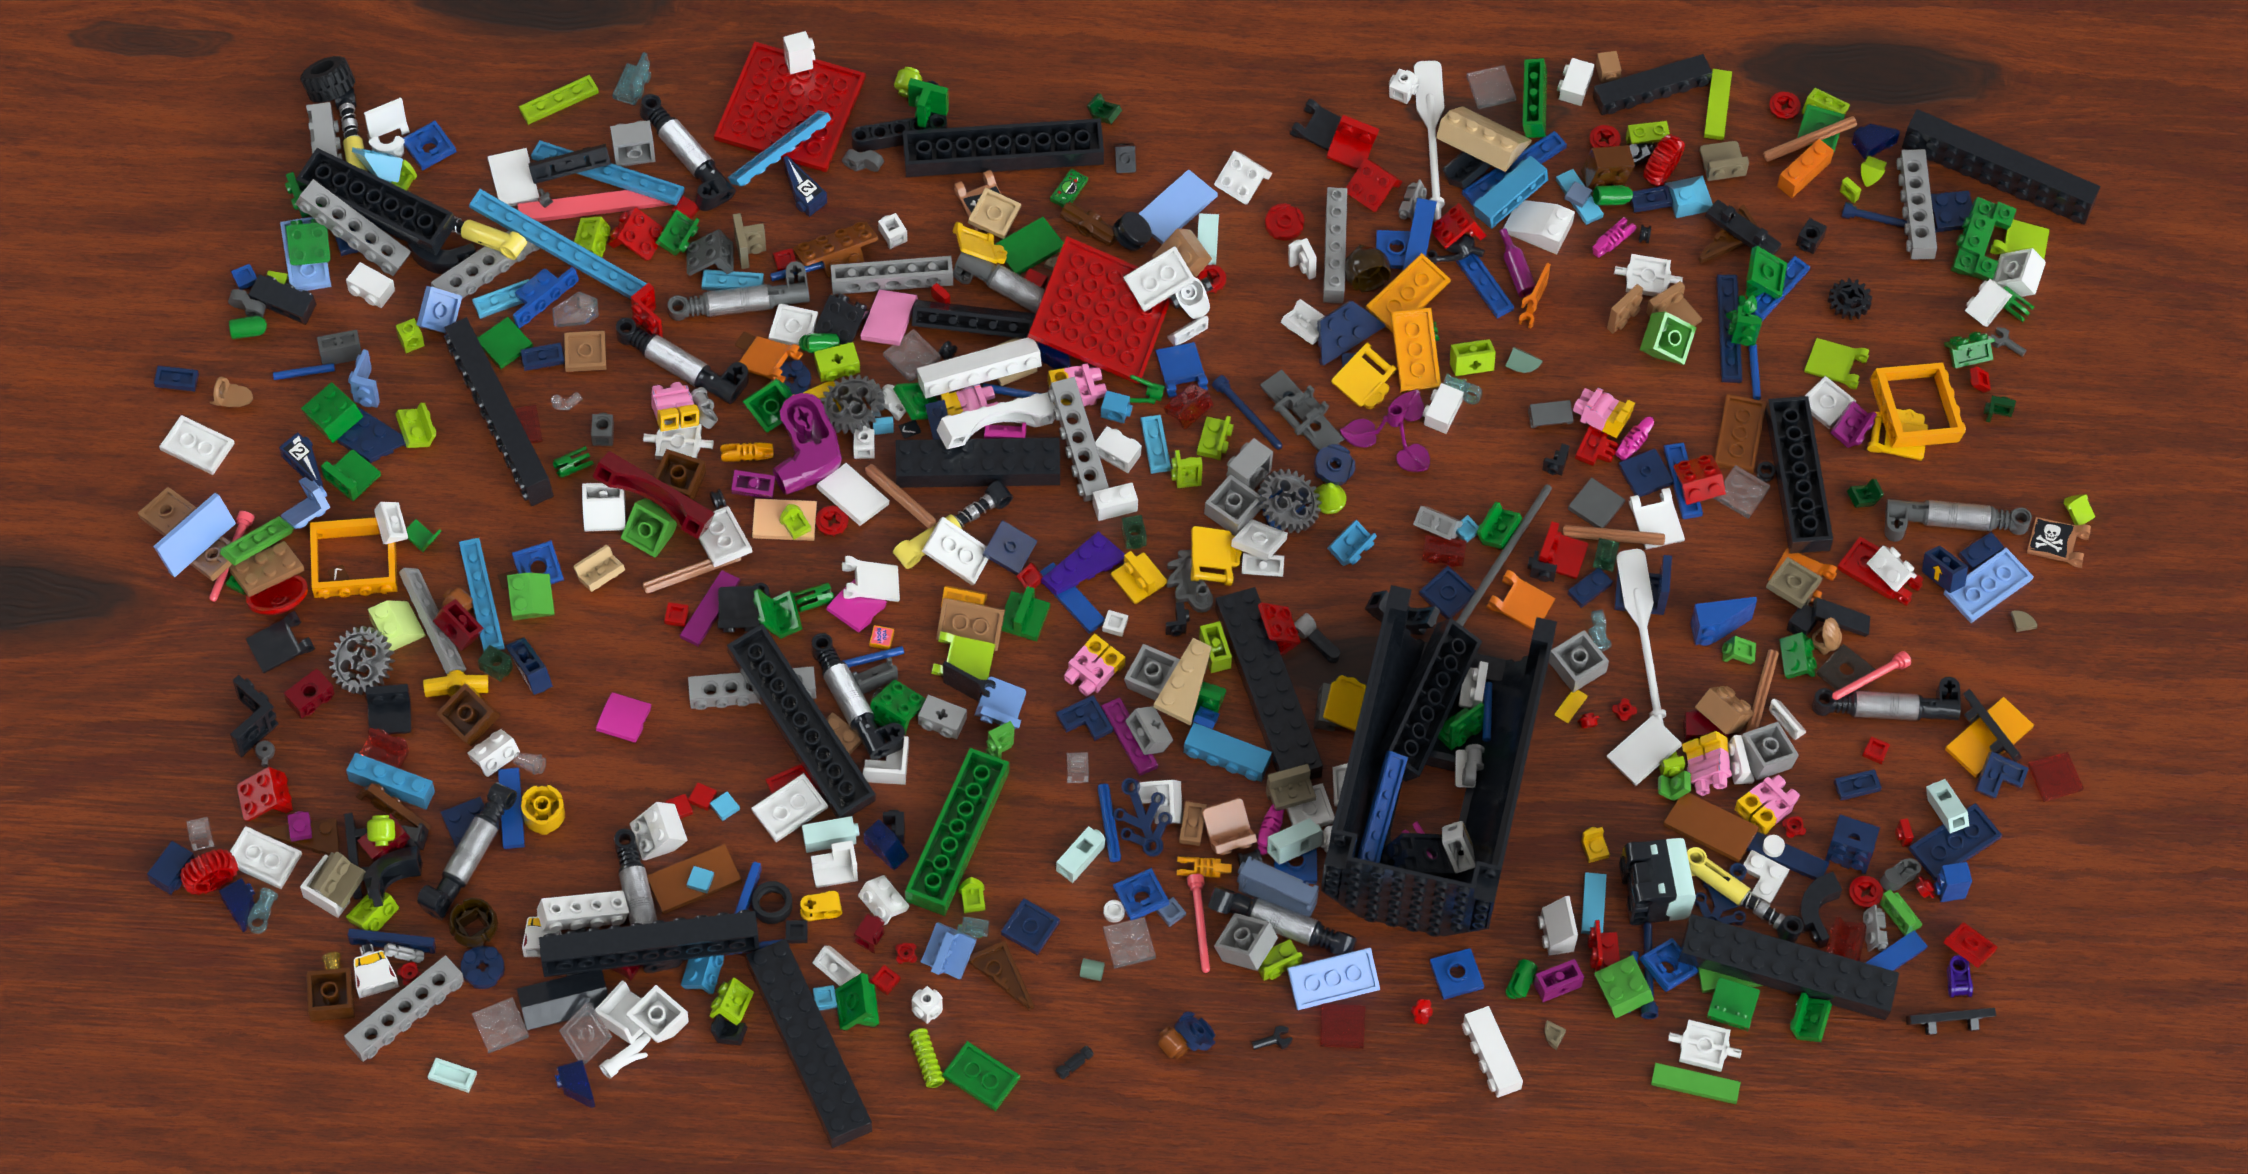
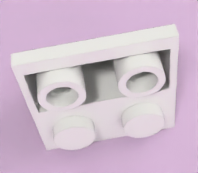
M603 483L582 484L584 531L624 530L626 526L625 490L610 488Z
M656 802L630 823L642 860L674 852L688 841L675 804Z

